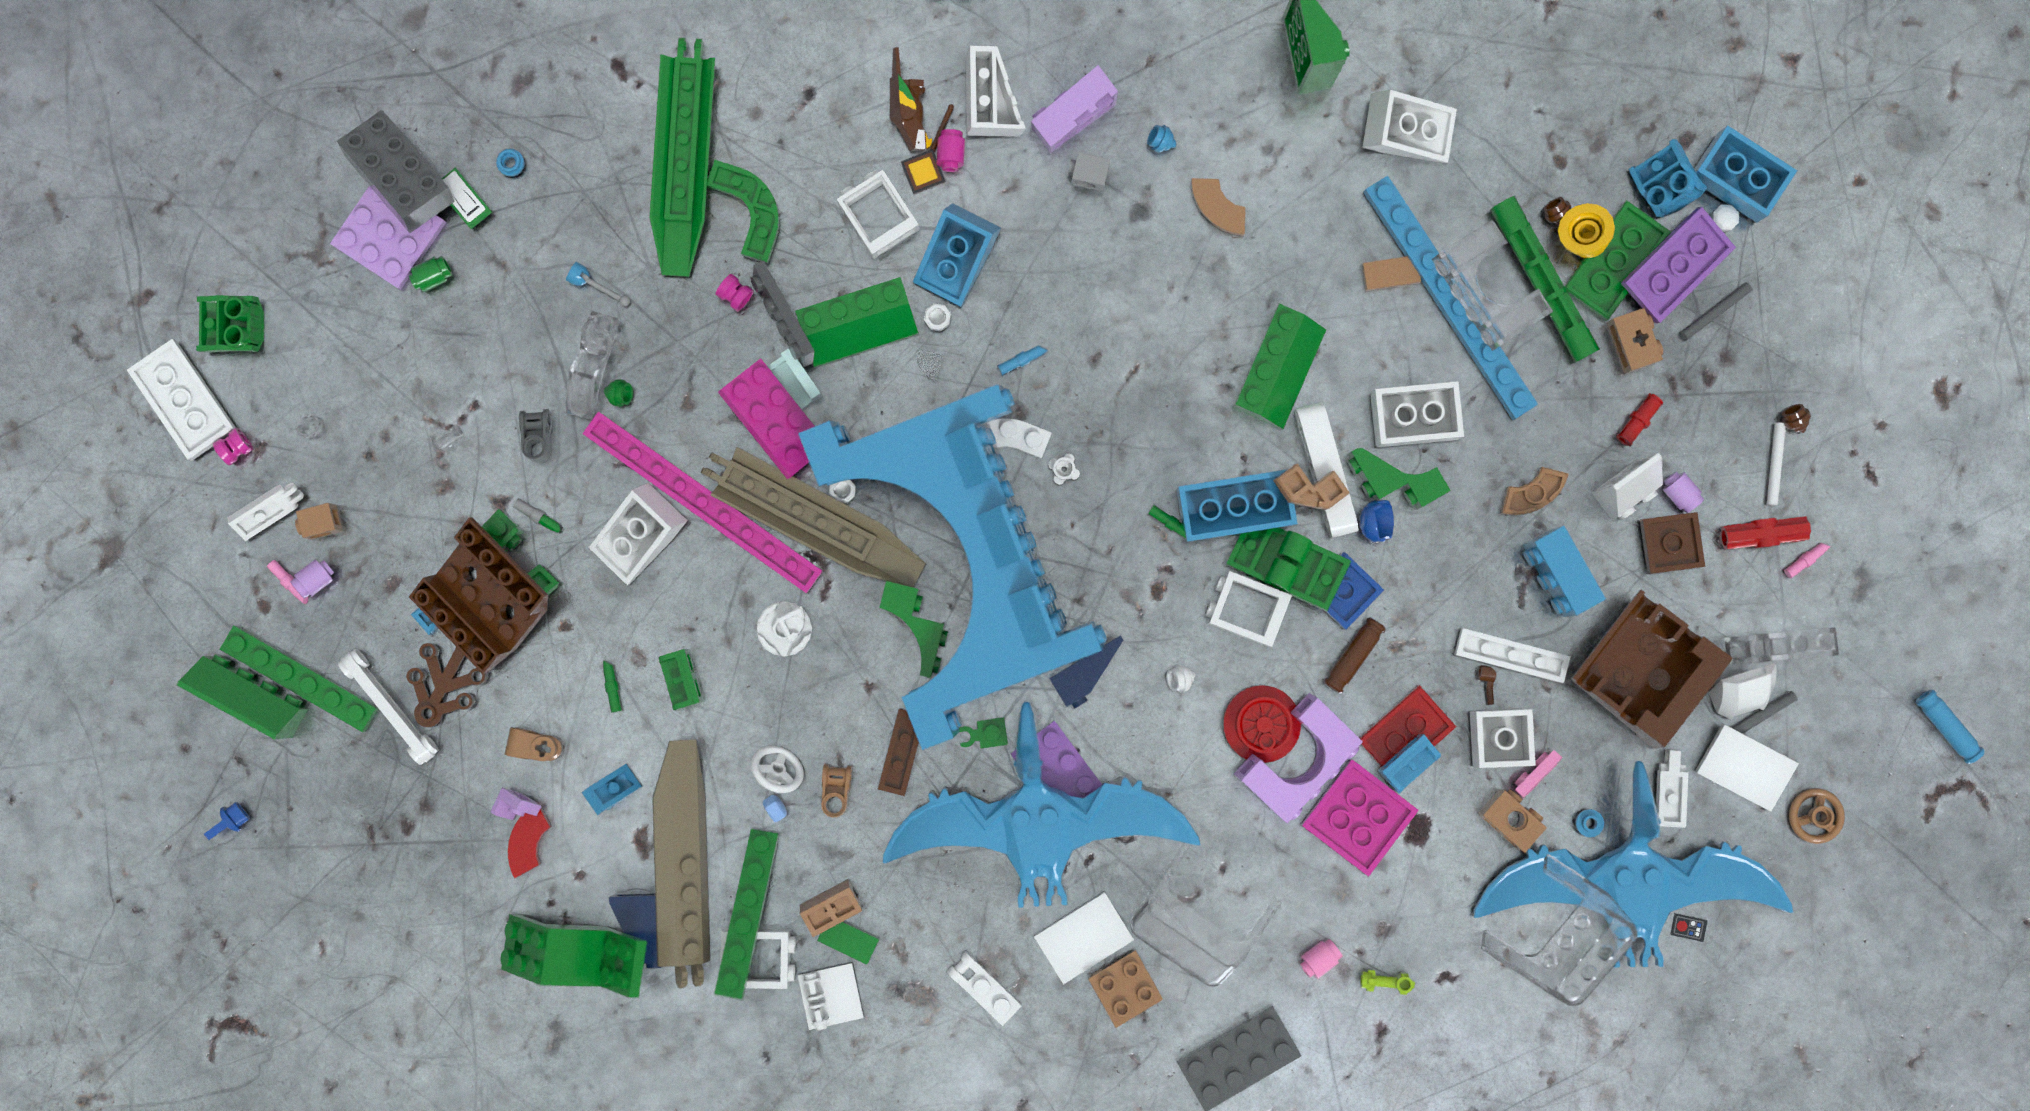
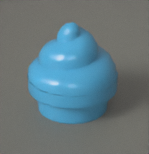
M1155 125L1149 133L1147 144L1151 146L1153 151L1161 153L1162 151L1170 150V148H1175L1176 140L1169 127Z

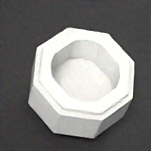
M1720 205L1710 214V217L1723 232H1729L1739 223V212L1732 205Z
M934 303L926 309L924 322L930 330L941 332L950 325L951 313L945 305Z
M851 480L841 481L830 485L829 495L844 504H848L856 496V486Z

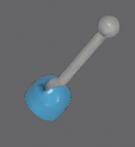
M578 262L573 264L566 277L567 282L576 286L588 283L618 300L620 305H629L630 299L628 296H620L590 279L589 271L584 265Z

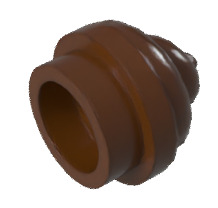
M1563 197L1553 199L1544 207L1545 218L1549 223L1559 225L1565 213L1571 209V204L1569 201H1565Z
M1795 404L1786 408L1782 412V422L1785 427L1795 432L1805 433L1811 418L1809 409L1804 408L1803 404Z

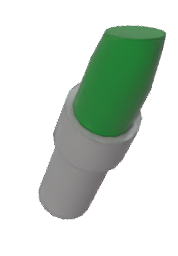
M520 498L515 501L513 508L528 516L536 524H541L545 528L559 533V523L545 515V512L532 507Z

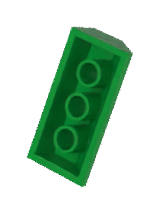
M901 277L795 311L799 325L815 351L814 367L919 334Z
M1279 303L1233 409L1283 430L1326 329L1305 314Z
M219 654L202 656L177 683L178 687L274 740L293 738L308 711V708L301 705L303 701L291 694L284 696L277 692L278 687L265 680L262 683L253 678L254 673L242 667H239L237 670L229 665L231 662L229 659Z

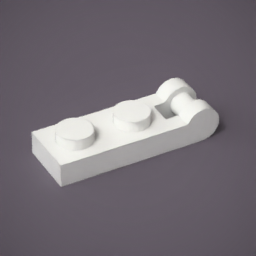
M965 951L960 957L961 961L955 967L952 965L946 972L1003 1026L1019 1010L1022 1004ZM968 968H971L975 973L968 980L963 974Z

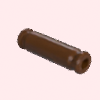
M1367 618L1365 625L1359 629L1330 671L1329 677L1325 678L1324 684L1339 694L1343 693L1344 687L1353 679L1380 640V635L1385 633L1386 628L1373 618Z

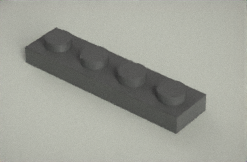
M764 261L753 265V276L750 278L752 286L756 292H761L764 297L763 303L769 315L773 314L777 320L776 327L782 337L786 336L790 343L789 350L795 360L799 359L803 367L812 364L815 351Z

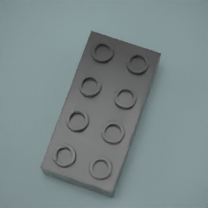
M383 110L337 140L345 158L409 233L455 202L446 183Z

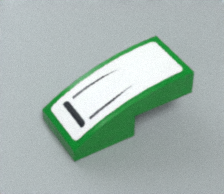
M456 167L441 178L449 187L455 201L451 204L452 208L470 229L492 213L490 208Z

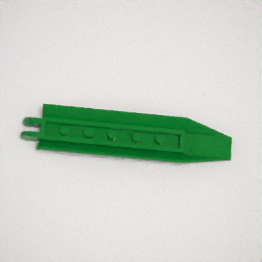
M679 38L677 57L673 58L660 54L649 217L661 274L689 277L705 221L715 58L702 59L703 39H696L694 43V58L686 57V38Z

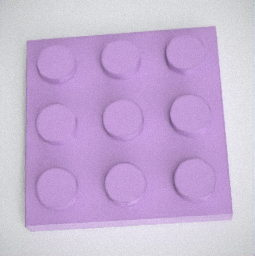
M369 186L330 244L401 290L409 279V275L412 274L411 268L420 263L447 222L435 215L416 230L409 233Z

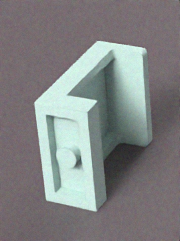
M789 348L781 353L782 357L767 366L802 410L823 397L798 359L795 360L792 357Z

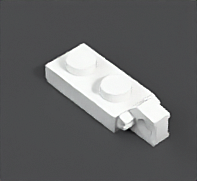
M1665 749L1664 763H1659V770H1657L1656 809L1661 820L1660 826L1686 828L1688 772H1686V765L1680 764L1681 751L1676 749Z

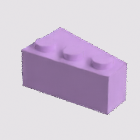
M1097 65L1069 90L1058 95L1050 106L1039 109L1032 116L1031 128L1048 151L1052 153L1116 105L1118 90L1099 65Z

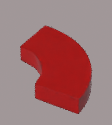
M542 807L537 816L528 813L520 816L512 829L508 843V861L514 879L541 864L538 857V845L543 834L552 827Z

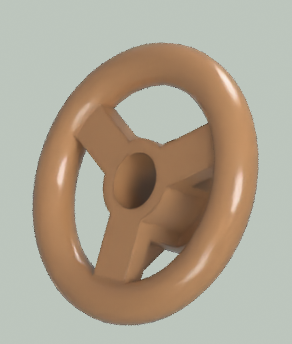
M1813 788L1803 791L1793 800L1789 810V821L1793 831L1802 840L1813 844H1822L1831 841L1840 833L1844 825L1845 813L1840 800L1833 793L1824 789ZM1815 797L1814 808L1807 815L1798 817V810L1801 804L1806 799ZM1825 799H1827L1835 809L1836 821L1834 825V813L1829 807L1824 806ZM1818 812H1820L1822 815L1819 821L1816 820V814ZM1810 823L1815 827L1824 828L1827 833L1811 835L1805 832L1801 826Z

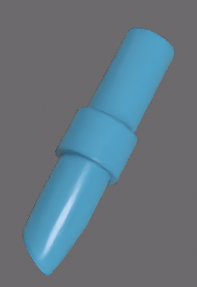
M1039 345L1026 352L1023 351L1016 354L1015 357L997 365L1001 375H1004L1018 367L1029 364L1030 361L1040 357L1048 350Z

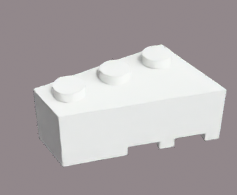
M970 46L965 54L967 135L1021 137L1026 128L1021 120L1015 96H1013L1008 83L1009 79L998 47Z

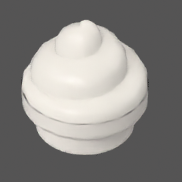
M1175 665L1166 674L1167 684L1172 691L1180 693L1188 691L1194 682L1196 674L1184 665Z

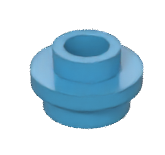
M505 149L498 155L496 165L502 174L516 176L524 168V158L515 149ZM515 159V165L507 167L508 160Z
M1586 809L1578 814L1575 824L1581 835L1595 837L1602 832L1604 819L1599 812ZM1590 818L1595 821V825L1591 829L1586 826V822Z

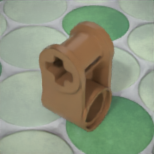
M510 727L504 755L537 761H553L560 756L562 745L553 736ZM547 745L551 748V752L546 753L545 750H542V746Z
M828 764L823 765L821 806L824 814L829 817H840L848 809L852 765H847L846 768L829 767ZM831 776H843V779L831 778ZM832 797H838L842 801V809L837 813H833L828 809L827 804Z

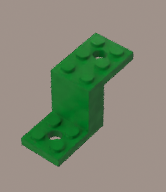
M509 914V919L505 926V946L500 958L501 970L540 986L603 987L628 998H639L646 940L606 926L544 924L519 914Z

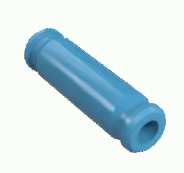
M1928 690L1916 699V704L1922 708L1923 713L1958 755L1964 758V762L1972 764L1984 755L1985 750L1978 745L1977 740L1942 698L1936 695L1937 692L1935 690Z

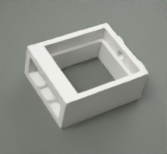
M884 170L878 173L876 171L870 172L862 179L863 182L855 188L853 185L845 188L839 193L841 197L837 198L840 208L874 259L920 230L919 224ZM883 185L905 221L871 241L849 206Z
M1231 571L1227 572L1226 576L1221 575L1215 589L1219 592L1216 602H1210L1205 615L1209 617L1207 624L1264 646L1272 647L1292 595ZM1233 581L1276 598L1262 636L1219 619Z
M724 928L721 931L720 965L729 928ZM759 929L757 939H781L780 979H748L746 988L787 989L790 986V981H795V964H790L791 953H795L796 937L791 936V929Z

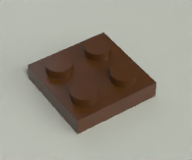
M1698 512L1640 520L1648 574L1706 567Z

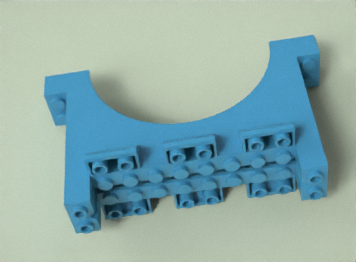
M998 384L847 444V441L850 440L846 427L844 425L840 426L839 422L828 421L798 433L819 486L825 484L829 486L841 481L864 478L890 482L904 487L931 503L946 518L965 549L972 575L973 600L970 620L964 638L954 656L938 675L902 697L922 750L950 740L960 732L958 728L962 726L957 711H952L951 708L1102 651L1107 640L1102 625L1096 626L1095 620L1065 631L1064 626H1066L1067 620L1063 610H1057L1054 600L1057 598L1052 583L1047 584L1046 580L1042 579V575L1045 574L1043 565L1039 558L1034 559L1033 556L1035 553L1033 548L1037 547L1035 538L1031 531L1026 532L1023 522L1027 521L1022 506H1016V503L1011 500V497L1014 496V491L1010 481L1003 479L1005 477L1003 471L1007 467L1002 455L996 454L993 445L997 444L993 431L991 428H986L985 425H982L1013 413L1011 406L1015 405L1010 390L1004 389L1003 386Z

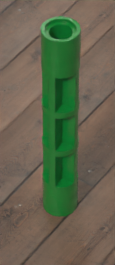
M1512 196L1492 207L1490 210L1510 243L1574 362L1576 363L1600 350L1553 267L1549 256L1533 231L1530 222L1526 219V215L1516 197Z

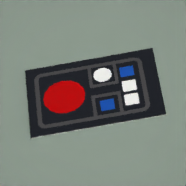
M1675 913L1671 935L1704 942L1708 920Z

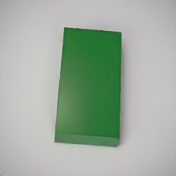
M843 921L820 933L817 941L867 965L879 938Z

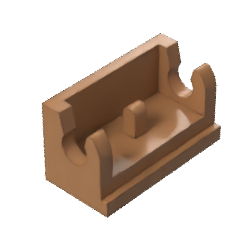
M849 879L800 904V915L812 937L862 912L859 897H856Z

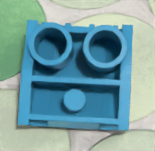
M1677 139L1669 141L1670 144L1640 165L1629 168L1639 192L1646 199L1657 217H1664L1681 210L1701 197L1707 189V186L1698 177Z

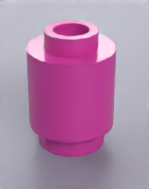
M945 129L941 131V136L938 137L937 165L942 167L943 171L956 172L958 168L964 166L965 139L963 138L962 131Z

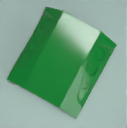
M229 295L197 296V302H199V346H196V351H259L264 341V310L258 297Z

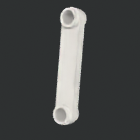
M355 648L344 655L337 663L341 671L348 678H354L393 725L409 745L407 751L413 760L419 765H422L424 762L427 763L439 751L435 742L428 735H421L367 668L370 664L358 649Z

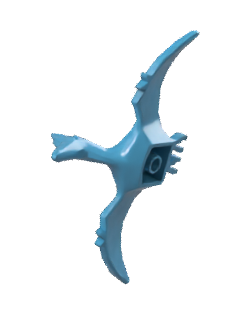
M1024 702L1020 711L1016 761L1014 762L1017 776L1024 783L1022 787L1010 793L1002 800L990 804L965 791L949 796L948 789L943 788L939 797L934 792H930L928 794L930 802L912 811L894 831L883 854V863H889L908 854L934 847H984L1006 854L1021 880L1018 908H1022L1025 904L1024 897L1027 895V887H1029L1030 896L1034 900V906L1038 907L1040 905V897L1034 887L1036 877H1046L1048 879L1049 886L1046 894V906L1052 905L1055 886H1057V893L1062 899L1061 904L1067 905L1068 895L1062 884V874L1074 850L1095 840L1120 836H1154L1193 845H1200V838L1184 814L1164 797L1143 789L1142 780H1138L1135 785L1127 777L1123 778L1121 785L1104 783L1085 798L1073 797L1062 790L1048 786L1041 780V765L1043 761L1040 759L1033 710L1029 702Z
M1641 761L1635 762L1633 769L1632 828L1628 840L1620 848L1589 862H1585L1573 855L1567 849L1549 852L1544 844L1540 845L1536 852L1529 848L1526 851L1527 857L1507 866L1486 887L1474 908V918L1533 903L1574 904L1597 911L1607 920L1615 937L1616 946L1611 957L1612 967L1614 968L1620 967L1619 961L1623 955L1627 958V965L1635 967V957L1631 949V940L1634 937H1642L1644 939L1645 945L1639 958L1640 966L1648 967L1647 961L1652 954L1655 957V965L1664 967L1663 955L1658 946L1661 930L1670 912L1693 903L1717 900H1744L1765 904L1786 913H1793L1792 903L1780 882L1760 863L1742 855L1741 845H1735L1731 849L1728 843L1722 841L1721 849L1704 846L1683 860L1668 858L1651 849L1648 843L1654 838H1659L1661 820L1658 817L1647 771Z

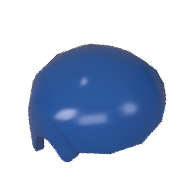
M1388 500L1371 501L1361 511L1359 527L1364 537L1371 542H1384L1385 539L1392 538L1394 515Z

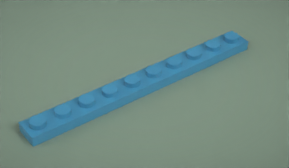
M1389 176L1384 177L1365 189L1364 195L1404 256H1408L1419 273L1423 285L1511 419L1515 420L1537 406L1538 403Z

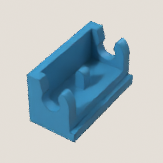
M1418 734L1378 771L1395 791L1400 794L1403 789L1437 761L1441 754L1424 734Z

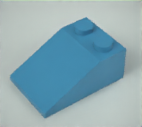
M952 203L941 214L913 283L961 307L986 262L1001 227Z

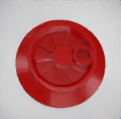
M1259 685L1241 691L1231 700L1224 714L1223 727L1227 742L1239 756L1246 760L1251 754H1254L1264 763L1274 762L1283 758L1294 748L1301 731V723L1291 714L1296 704L1286 693L1271 686Z

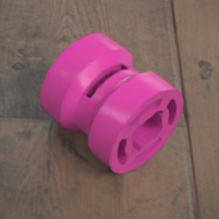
M731 273L719 285L715 295L721 300L729 301L730 306L739 312L748 303L754 290L748 285H741L739 279Z
M234 428L230 431L225 439H218L213 443L216 453L229 466L238 460V456L241 454L246 455L253 450L251 442L239 428Z

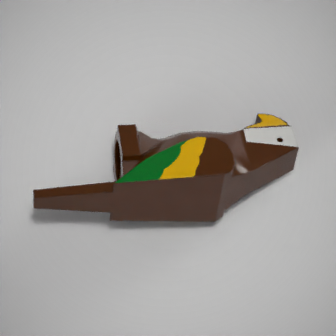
M899 47L893 48L892 77L890 78V120L899 129L910 151H923L932 144V138L928 139L927 133L923 128L924 109L920 97L926 89L924 87V80H903L901 78Z

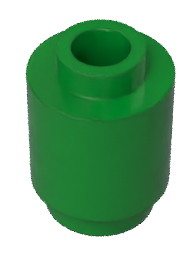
M434 256L412 267V274L409 275V279L416 290L421 289L425 293L447 282L448 277L452 276L453 273L443 256L438 258Z

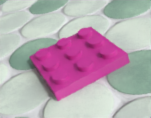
M1350 759L1302 822L1301 826L1369 877L1419 810L1353 759Z

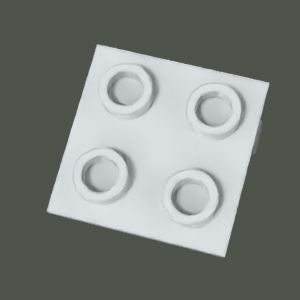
M852 963L798 975L809 1030H822L830 1025L864 1018Z

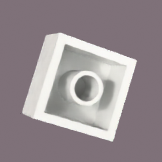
M1532 709L1470 711L1473 767L1536 766Z

